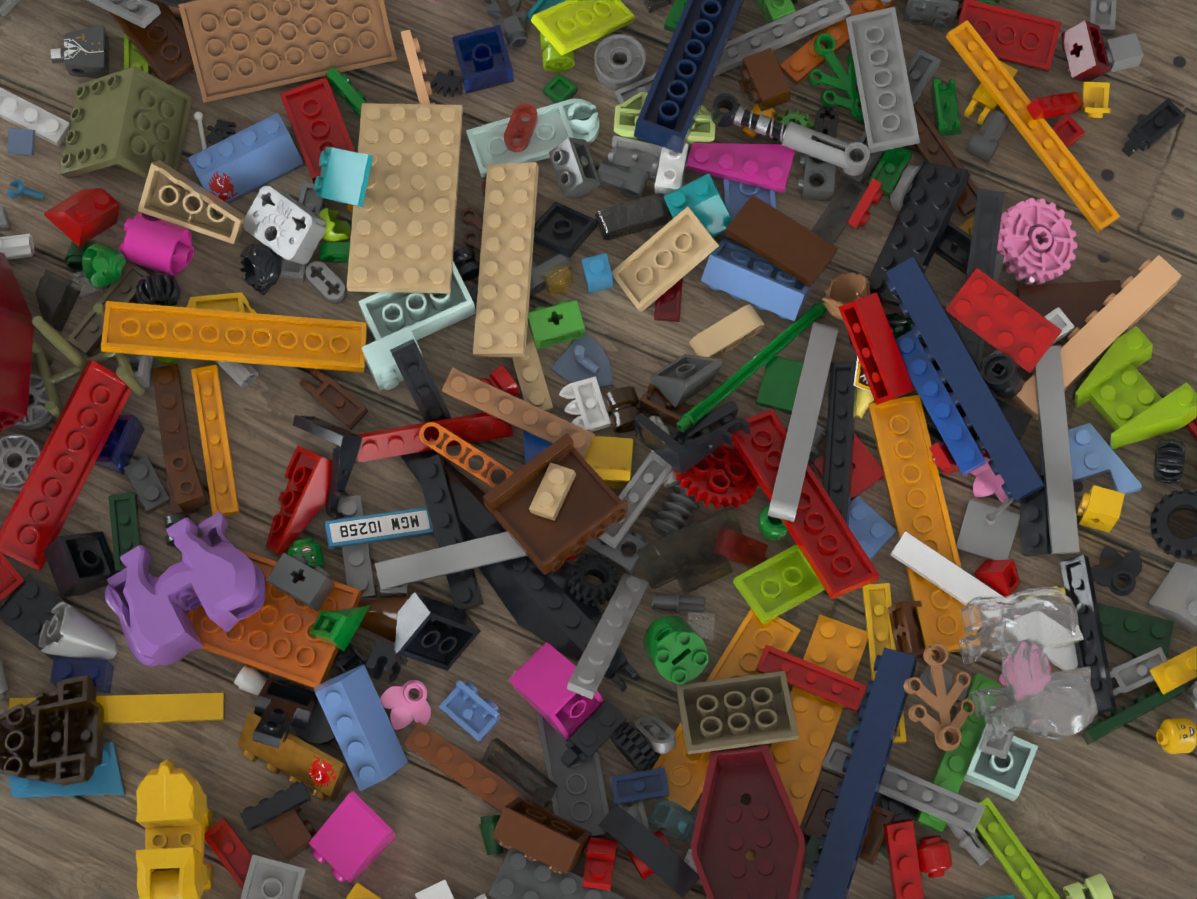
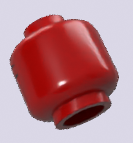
M940 835L920 838V843L916 844L920 872L928 873V878L944 876V871L952 866L949 842L941 839Z

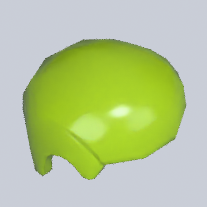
M328 207L322 209L317 215L326 221L324 226L327 229L322 238L327 243L350 240L351 228L347 221H339L336 218L339 212L330 210Z

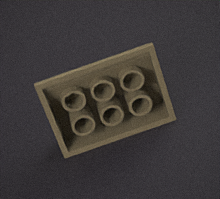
M785 671L676 685L687 754L799 739Z

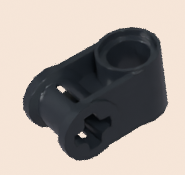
M349 643L345 652L343 651L336 655L334 663L343 674L363 664L366 665L368 660Z

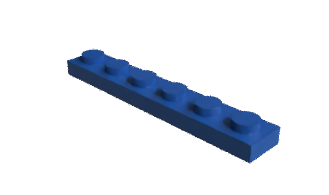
M913 330L895 339L909 377L962 475L964 476L987 463Z

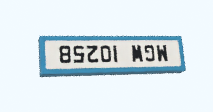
M427 507L325 521L324 524L329 549L432 535L434 533Z

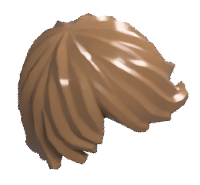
M841 273L840 276L837 275L836 278L831 280L829 289L824 291L826 297H822L823 304L833 317L843 320L839 307L870 295V281L862 273Z

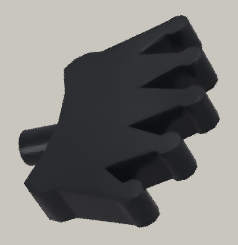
M449 70L448 75L439 71L430 86L433 89L437 85V94L443 88L444 97L451 90V97H454L457 89L459 95H462V79L460 76H453V70Z
M218 119L215 127L210 125L207 127V130L211 131L207 136V141L214 145L230 137L228 134H236L235 130L230 128H235L236 123Z

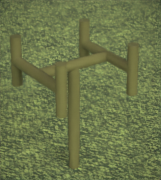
M96 303L93 306V311L104 322L105 307L101 303ZM41 316L33 318V325L74 364L52 375L49 365L53 363V357L33 339L32 353L35 356L50 400L45 404V409L57 420L63 410V405L56 385L81 374L88 360L102 364L116 357L120 366L116 370V375L135 394L139 396L144 394L145 388L135 379L127 354L100 352L85 360Z

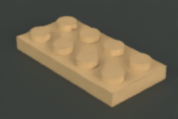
M687 206L612 271V275L640 312H643L720 245L695 213Z

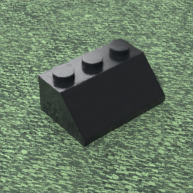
M414 592L398 611L394 650L397 654L448 671L481 631L464 610Z

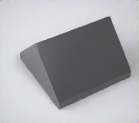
M684 354L650 376V380L676 408L711 385L722 366L721 359Z

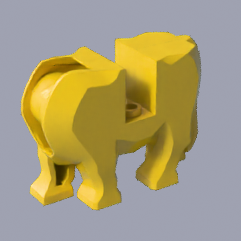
M167 759L160 763L158 769H151L139 783L136 791V822L145 827V850H136L138 868L137 890L140 899H201L203 890H211L213 887V866L209 863H203L204 833L213 827V811L208 809L207 795L203 792L199 782L186 769L179 768L174 762Z

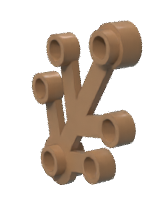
M936 643L927 646L923 654L925 662L930 665L935 695L923 685L918 677L906 679L904 690L908 694H916L938 713L939 722L927 714L926 708L921 704L913 705L909 708V718L914 722L920 721L935 734V743L941 750L952 751L961 742L960 728L967 717L974 713L975 703L971 699L958 701L956 705L957 714L951 721L949 711L963 689L970 685L971 678L964 671L955 673L952 676L953 685L946 694L942 665L948 659V651L944 645ZM931 651L935 653V660L931 656ZM959 676H962L964 679L963 685L959 682ZM912 681H913V682L915 683V685H916V689H915V690H913V689L911 688V682H912ZM964 703L968 705L967 712L963 708ZM916 708L920 711L919 718L915 715ZM945 733H946V734L948 735V737H949L948 742H946V740H945V737H944Z

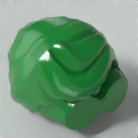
M93 244L83 253L82 266L84 275L93 287L101 288L116 283L120 279L123 267L126 264L125 257L121 252L114 250L110 246Z

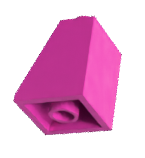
M546 642L540 649L535 651L533 656L522 667L515 671L509 681L517 693L568 741L605 701L598 690L593 699L568 690L567 685L576 666Z
M351 791L311 839L309 844L314 848L311 854L321 864L327 861L333 867L330 873L340 883L346 880L351 885L397 836L359 796Z

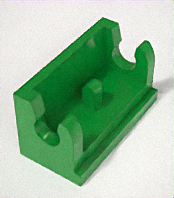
M933 79L930 93L935 128L941 136L961 135L955 80L950 79L949 84L942 85L941 79Z

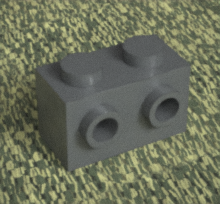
M568 137L549 152L552 166L564 197L581 199L601 184L586 140Z

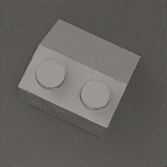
M1176 561L1147 605L1169 620L1174 621L1175 624L1192 635L1197 631V567Z

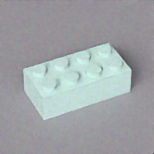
M454 262L452 267L451 293L378 292L358 301L375 341L408 326L417 341L476 314L474 303Z

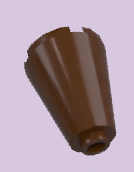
M411 596L361 598L357 607L371 606L359 627L395 643L398 611Z

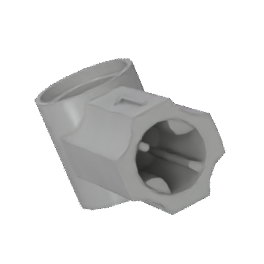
M215 361L216 365L223 369L242 389L249 387L259 375L249 363Z

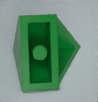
M371 605L331 612L321 610L309 634L345 652Z

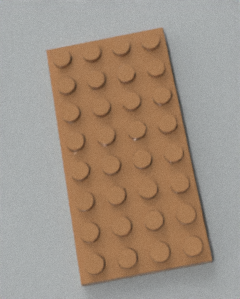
M194 0L178 4L203 103L327 76L326 72L333 67L341 73L397 60L384 0Z

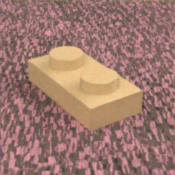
M550 463L530 505V512L555 521L574 481L575 471Z

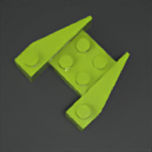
M1137 326L1114 341L1075 393V407L1077 409L1089 401L1114 429L1110 439L1112 450L1181 429L1197 418V393L1187 382L1162 398L1136 369L1152 358L1153 344Z

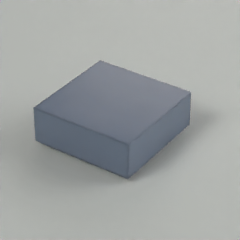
M8 128L7 153L34 155L35 130Z

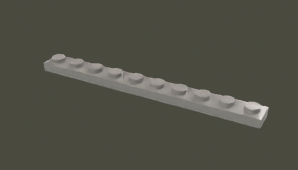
M820 0L727 42L713 77L742 65L743 58L769 48L774 51L842 21L846 17L851 16V10L845 0ZM656 73L614 91L618 103L623 104L640 92L648 93Z

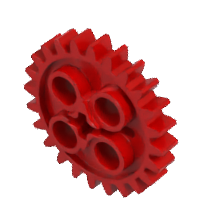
M726 442L683 474L674 469V472L677 473L675 479L682 481L679 487L682 489L688 488L687 496L694 494L696 496V503L702 499L704 500L705 507L712 503L716 510H718L720 505H723L726 510H729L730 505L736 509L740 503L745 505L748 499H752L759 484L735 445L730 447Z

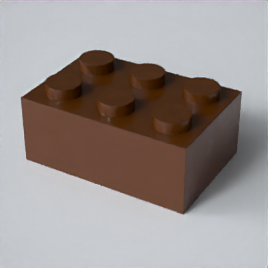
M517 797L504 807L492 837L497 839L498 844L504 848H515L523 852L522 855L525 858L535 862L539 860L547 864L548 869L555 873L563 874L564 872L567 874L580 862L592 832Z

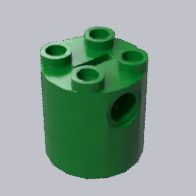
M673 615L664 616L652 622L647 628L643 638L644 651L660 675L668 681L678 685L689 682L698 677L708 664L709 656L704 641L683 618Z

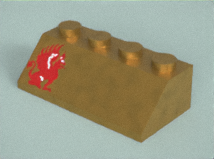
M249 711L237 744L243 750L241 755L252 762H256L257 759L266 763L264 768L276 775L282 772L290 776L288 781L292 784L303 782L304 785L313 789L311 794L322 801H326L327 798L335 801L350 775V771L345 764L290 733L285 743H281L279 749L253 741L254 730L261 717Z

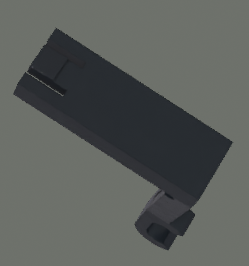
M643 413L633 417L636 437L680 474L691 469L723 443L732 444V433L742 430L745 434H750L749 423L744 419H735L717 430L685 442V446H682Z
M295 415L293 426L336 444V448H333L331 481L326 503V513L331 518H343V513L338 512L337 505L339 498L349 496L345 488L358 455L362 437L315 416Z

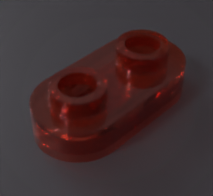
M523 103L515 107L505 130L504 143L506 148L512 152L524 151L532 138L538 122V114L536 108L531 104ZM523 117H529V118H530V119H529L528 121H526V122H524V121L521 120ZM518 138L521 139V142L514 143L513 140Z

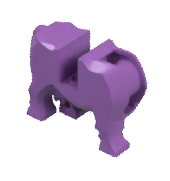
M221 512L198 524L203 532L202 540L197 537V525L188 517L167 528V533L174 539L175 546L181 551L183 557L181 562L170 566L160 577H153L152 573H149L152 555L143 545H139L120 557L127 568L107 579L109 585L105 590L106 602L119 616L127 644L136 659L143 665L155 666L159 664L166 666L180 661L191 651L203 647L186 611L194 610L202 605L208 617L224 631L229 632L237 622L262 608L266 591L264 574L258 566L227 539L226 529L229 522Z

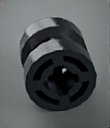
M471 246L462 247L453 252V262L463 281H469L479 276L480 262L475 260L476 255Z

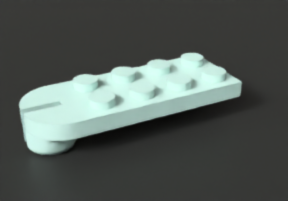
M569 99L466 130L480 176L484 178L487 176V164L527 163L550 158L549 152L568 137L584 139L590 145L599 134L600 124L597 108L594 104L582 99Z

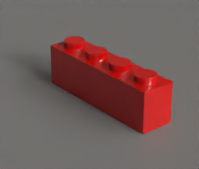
M877 292L840 306V313L876 405L915 390Z

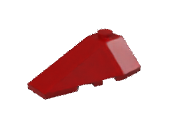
M297 445L285 473V478L289 480L286 491L280 492L278 500L281 501L280 513L276 514L273 518L266 543L267 548L282 555L326 504L331 481V460Z

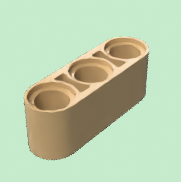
M748 304L697 334L691 339L689 344L697 356L718 359L756 336L766 325L753 306Z

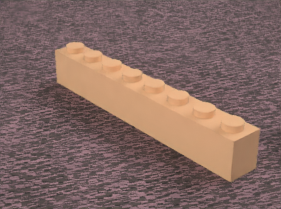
M1160 255L1153 261L1147 259L1138 269L1140 273L1135 278L1132 275L1127 278L1121 285L1122 290L1117 295L1112 293L1103 302L1105 307L1099 312L1094 310L1086 318L1085 322L1087 324L1082 329L1075 328L1067 337L1069 341L1063 347L1060 345L1064 392L1107 352L1116 339L1127 333L1177 285L1182 275ZM1033 369L1031 371L1033 376L1027 381L1024 380L1021 391L1013 396L1011 401L1024 413L1032 416L1031 420L1034 422L1038 418V406Z

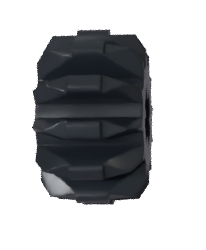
M166 273L146 276V279L139 280L136 286V297L139 304L173 306L178 304L180 299V287L175 277L168 276Z
M1168 438V440L1161 439L1158 442L1153 475L1156 481L1171 484L1179 483L1181 480L1186 447L1182 441Z

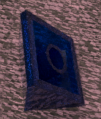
M133 415L119 416L94 465L124 475V467L128 466L145 430L137 417Z

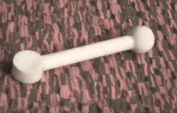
M197 111L194 114V119L198 124L202 150L207 148L202 124L203 113Z

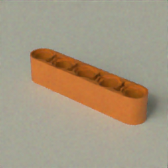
M426 423L419 431V438L426 446L492 488L498 485L494 484L491 480V473L494 470H502L505 474V479L514 473L437 423ZM427 427H435L438 430L439 436L436 441L429 442L424 438V430ZM450 441H457L461 446V451L456 456H451L446 451V446ZM473 455H478L483 460V465L479 470H473L469 467L468 461Z

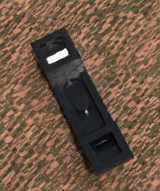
M617 804L598 825L659 876L682 899L700 879L699 875L681 857Z

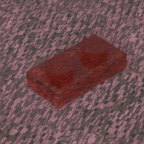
M720 528L714 554L752 569L764 562L768 545L728 528Z

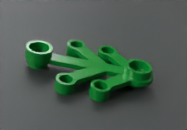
M820 34L814 41V50L818 55L824 56L836 78L824 74L820 69H813L807 76L809 84L818 86L821 83L846 92L849 99L837 96L832 90H826L821 95L820 102L825 107L836 105L850 110L851 115L856 120L864 121L863 112L858 108L862 107L860 95L855 88L856 73L852 51L846 57L849 65L846 74L833 52L836 46L835 39L830 34ZM813 75L818 76L819 80H815ZM826 96H829L832 101H828Z

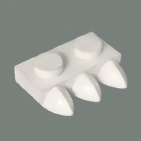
M596 376L570 383L559 393L561 397L575 399L564 409L566 413L580 415L571 422L572 424L590 432L611 427Z

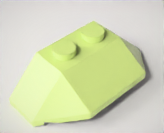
M640 92L623 104L615 106L614 132L625 138L650 143L634 137L636 121L648 93ZM701 105L686 144H689L688 150L691 149L692 143H708L715 139V124L711 119V112L703 105Z

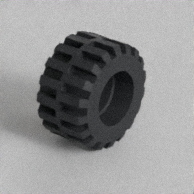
M1183 489V491L1178 492V490H1174L1171 494L1164 495L1161 501L1157 502L1154 506L1150 523L1151 534L1156 541V545L1162 548L1167 555L1171 554L1174 558L1178 559L1180 557L1192 559L1193 556L1197 555V535L1190 539L1178 538L1170 532L1168 521L1170 516L1178 510H1190L1197 514V491L1190 492L1189 489Z

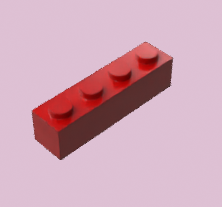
M1077 92L1035 98L1026 108L1033 120L1074 114L1084 103Z

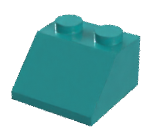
M709 173L663 196L673 218L688 206L713 238L725 232L733 220L716 183Z

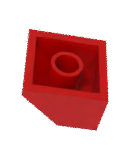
M103 188L82 189L44 212V216L80 247L117 223L120 204Z

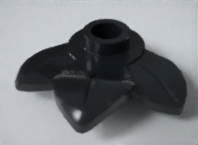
M1105 546L1100 555V565L1091 567L1092 578L1100 586L1109 587L1114 594L1127 596L1135 588V578L1142 570V562L1137 550H1133L1122 557L1112 548ZM1117 580L1125 581L1126 587L1118 586Z

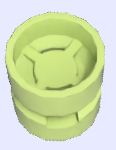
M1101 873L1086 878L1084 884L1078 881L1063 887L1065 899H1086L1085 895L1088 899H1114L1110 887Z

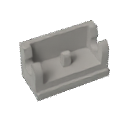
M613 135L612 149L608 155V162L628 169L629 167L641 168L650 175L649 179L656 180L662 147Z

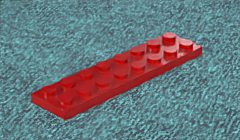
M88 360L0 530V552L38 571L41 570L46 560L43 550L58 537L132 392L116 373L93 360Z
M773 409L744 419L749 423L750 434H745L742 430L732 433L733 444L770 502L787 435V430ZM807 464L794 522L781 520L830 598L834 599L877 581L880 575L811 467Z

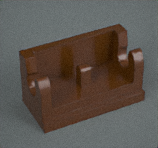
M651 383L648 386L646 395L643 394L640 399L642 411L652 416L661 417L662 421L677 428L676 423L682 419V416L695 407L683 402L675 408L656 386Z
M902 601L888 607L896 651L915 655L916 659L924 658L925 648H922L915 613L916 607H922L921 601Z

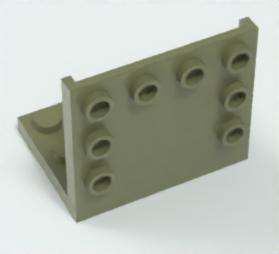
M135 66L78 85L75 92L74 109L70 115L71 123L69 132L66 135V146L64 155L61 158L59 175L71 178L118 164L147 179L151 163L158 160L178 172L192 103L191 96Z

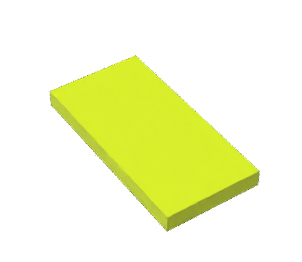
M566 0L534 14L531 22L561 55H564L632 24L636 17L621 0Z

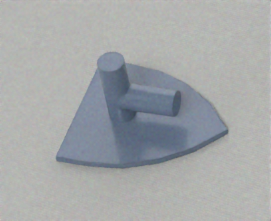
M586 333L585 337L575 339L550 368L570 383L596 376L599 388L613 386L612 369L606 353Z

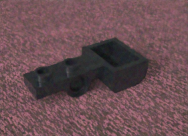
M268 678L257 698L254 714L262 718L254 730L252 740L279 749L281 743H285L291 726L306 731L318 702L315 692Z

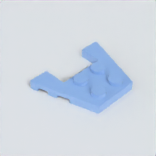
M1091 423L1068 430L1073 483L1108 472L1115 491L1127 495L1141 490V483ZM1040 439V441H1039V446H1040V471H1041V474L1044 475V471H1043V460H1042V449H1041V439Z

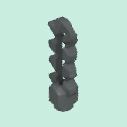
M484 0L485 3L489 4L486 6L488 15L496 19L492 23L494 30L505 37L510 48L516 50L526 46L528 34L525 26L528 17L526 11H519L521 0H507L513 15L505 19L502 17L496 0Z

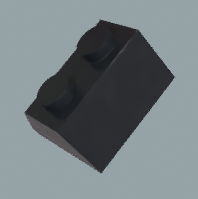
M103 531L58 536L43 550L61 598L84 595L108 585L107 579L116 574L114 559Z

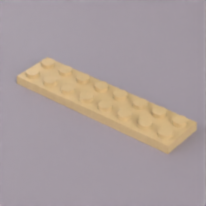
M537 162L487 164L473 355L475 358L526 357L539 170Z

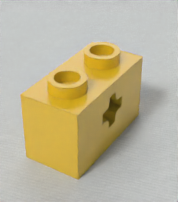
M1093 485L1089 493L1084 492L1082 500L1078 503L1076 515L1080 516L1078 525L1109 533L1120 517L1125 493Z

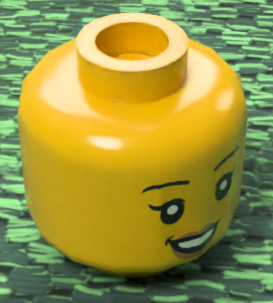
M1188 718L1165 719L1156 732L1157 743L1168 754L1190 753L1197 745V725L1193 724Z

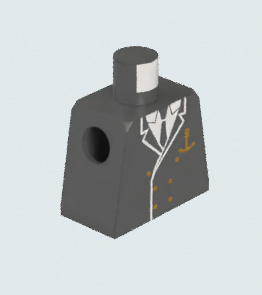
M104 25L66 33L64 35V48L51 49L52 63H64L71 76L100 78L109 75V36Z

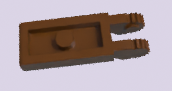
M312 369L310 373L313 378L322 385L315 389L308 381L302 379L299 382L300 386L316 402L352 430L368 413V409L333 379L327 378L317 369Z

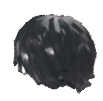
M251 244L245 247L240 254V257L243 258L240 263L244 266L240 271L246 272L243 279L247 281L248 285H251L255 291L265 295L280 277L281 260L266 245Z

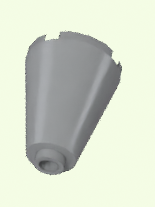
M60 602L52 609L51 613L55 615L51 621H45L39 638V647L43 648L41 651L51 655L107 662L109 659H113L118 651V644H116L114 636L66 602Z

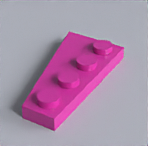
M692 143L686 170L702 174L709 173L710 176L784 193L796 150L782 146V144Z

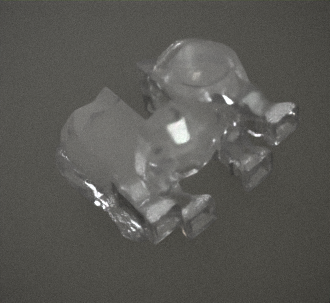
M1038 587L1019 591L1005 598L978 596L961 608L966 634L974 633L982 628L976 635L965 636L959 640L964 665L976 662L987 650L997 651L1002 657V674L1006 687H991L988 690L979 689L971 693V700L975 703V717H984L989 742L1002 739L1007 730H1023L1028 734L1045 739L1060 740L1078 733L1093 721L1098 710L1091 687L1090 666L1048 673L1049 659L1047 654L1043 653L1065 649L1084 640L1079 629L1077 610L1071 598L1067 597L1057 588Z

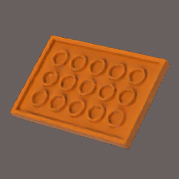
M238 549L258 566L264 574L266 591L263 606L254 614L237 622L229 632L224 631L213 622L202 605L194 610H189L187 615L203 644V647L200 649L314 689L315 686L326 681L339 649L310 635L309 631L321 610L331 612L357 607L363 594L362 591L331 580L334 587L318 612L274 588L266 580L276 566V561Z

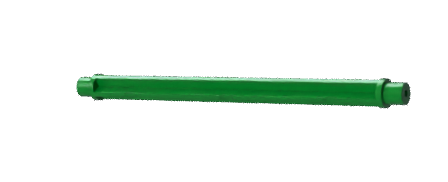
M821 300L817 304H813L796 322L765 346L688 413H685L682 419L676 423L677 428L681 432H685L688 428L694 427L711 409L730 395L812 325L813 322L822 318L827 311L823 304L824 301Z

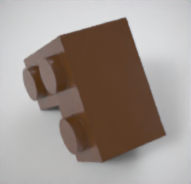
M771 48L743 58L739 85L742 93L747 94L750 101L758 104L761 111L789 102L791 89Z

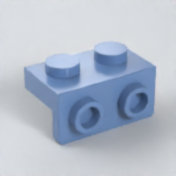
M458 680L456 688L441 703L439 709L476 741L481 743L501 720L498 713L500 708L489 698L484 701L477 694L480 691L472 683L467 681L464 684L461 680Z

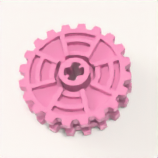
M1029 198L1026 202L1021 201L1016 206L1007 209L1008 212L1002 213L997 252L1005 255L1003 263L1007 266L1005 271L1008 274L1013 272L1016 280L1025 279L1026 284H1032L1035 281L1039 285L1045 283V280L1048 282L1055 277L1064 274L1063 271L1071 267L1069 261L1075 260L1076 255L1073 253V250L1077 249L1078 244L1073 241V237L1077 235L1076 231L1070 228L1072 225L1071 220L1064 218L1065 212L1062 209L1056 210V204L1053 202L1046 204L1045 199L1042 198L1036 202L1034 198Z

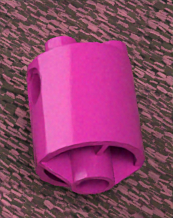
M141 212L134 219L129 217L124 225L125 239L118 250L124 255L125 260L174 277L192 261L194 247L191 243L192 233L190 229Z

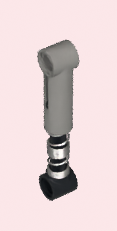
M728 93L719 94L713 101L711 119L719 127H728L733 124L739 125V127L744 125L749 127L750 131L754 129L755 133L757 132L764 136L768 134L770 138L776 137L780 139L782 146L839 166L845 173L851 176L860 175L866 169L870 152L863 143L854 142L850 144L794 122L784 125V122H776L773 118L762 113L758 115L753 113L752 110L747 111L746 107L740 106L737 99ZM726 108L730 112L725 113L720 111L719 109ZM850 157H857L861 161H853Z

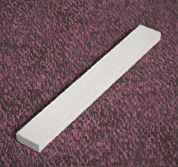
M906 531L903 533L890 553L892 557L1039 655L1044 656L1048 661L1069 675L1073 674L1078 665L1074 643Z

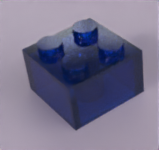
M500 25L452 37L454 53L466 94L514 82L513 69Z

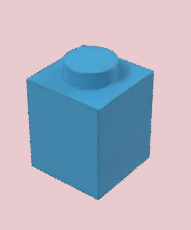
M606 253L581 259L588 293L613 288V275Z

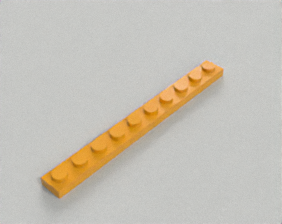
M965 21L948 32L946 35L948 41L1097 233L1118 220L1120 215L1046 120H1033L1026 108L1031 101L969 21Z

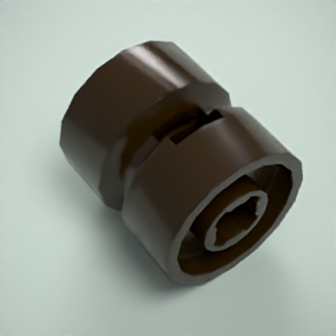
M631 386L621 387L605 394L603 401L607 412L612 414L609 419L613 432L621 434L634 431L635 422L633 417L643 413L642 408H637L639 399L635 388Z

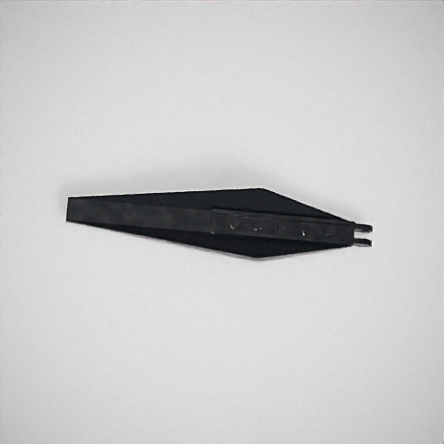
M434 450L400 456L421 485L415 463L438 455V453ZM443 458L466 541L474 540L477 534L497 522V520L484 505L483 496L485 493ZM523 556L478 567L519 626L577 661L580 660L602 618V614L597 606H592V601H589L588 605L583 603L585 599L581 598L578 601L575 598L577 593L571 594V587H568V578L573 568L564 560V564L558 570L550 571L544 575L528 556ZM619 646L604 677L607 680L610 679L621 692H624L628 688L616 673L622 668L634 681H637L640 676L628 663Z

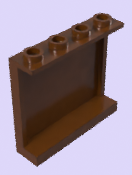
M567 433L483 496L484 505L544 575L550 571L558 570L564 564L565 559L571 555L579 554L585 548L586 543L591 539L596 540L606 532L608 526L612 523L617 524L621 522L628 512V501L626 499L621 500L574 448V441ZM550 463L572 469L576 473L555 521L532 514L529 510Z

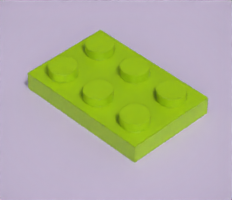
M797 544L735 577L733 581L762 624L769 622L825 590Z

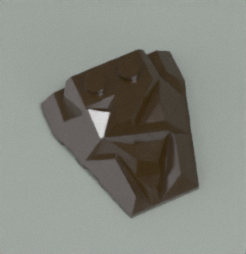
M89 675L62 680L57 683L58 688L47 694L40 692L35 695L36 700L25 706L20 703L0 715V774L62 786L89 781L94 774V768L102 763L104 710L102 705L96 702L97 691Z

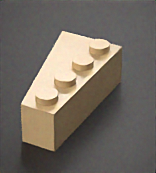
M158 160L151 163L138 212L231 244L241 241L244 232L243 222L246 215L162 161Z

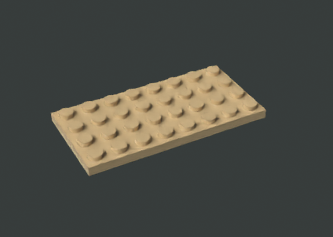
M362 103L358 153L372 155L373 159L363 207L353 205L347 276L348 291L451 293L463 117L462 105Z

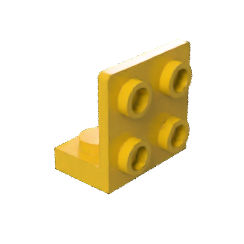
M594 436L584 459L611 489H624L631 480L633 439Z

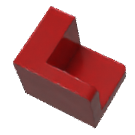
M1014 559L986 560L974 573L976 579L1002 596H1010L1021 583Z

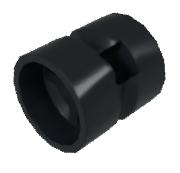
M996 353L984 361L982 375L995 395L1001 398H1011L1021 391L1024 385V378L1009 355Z

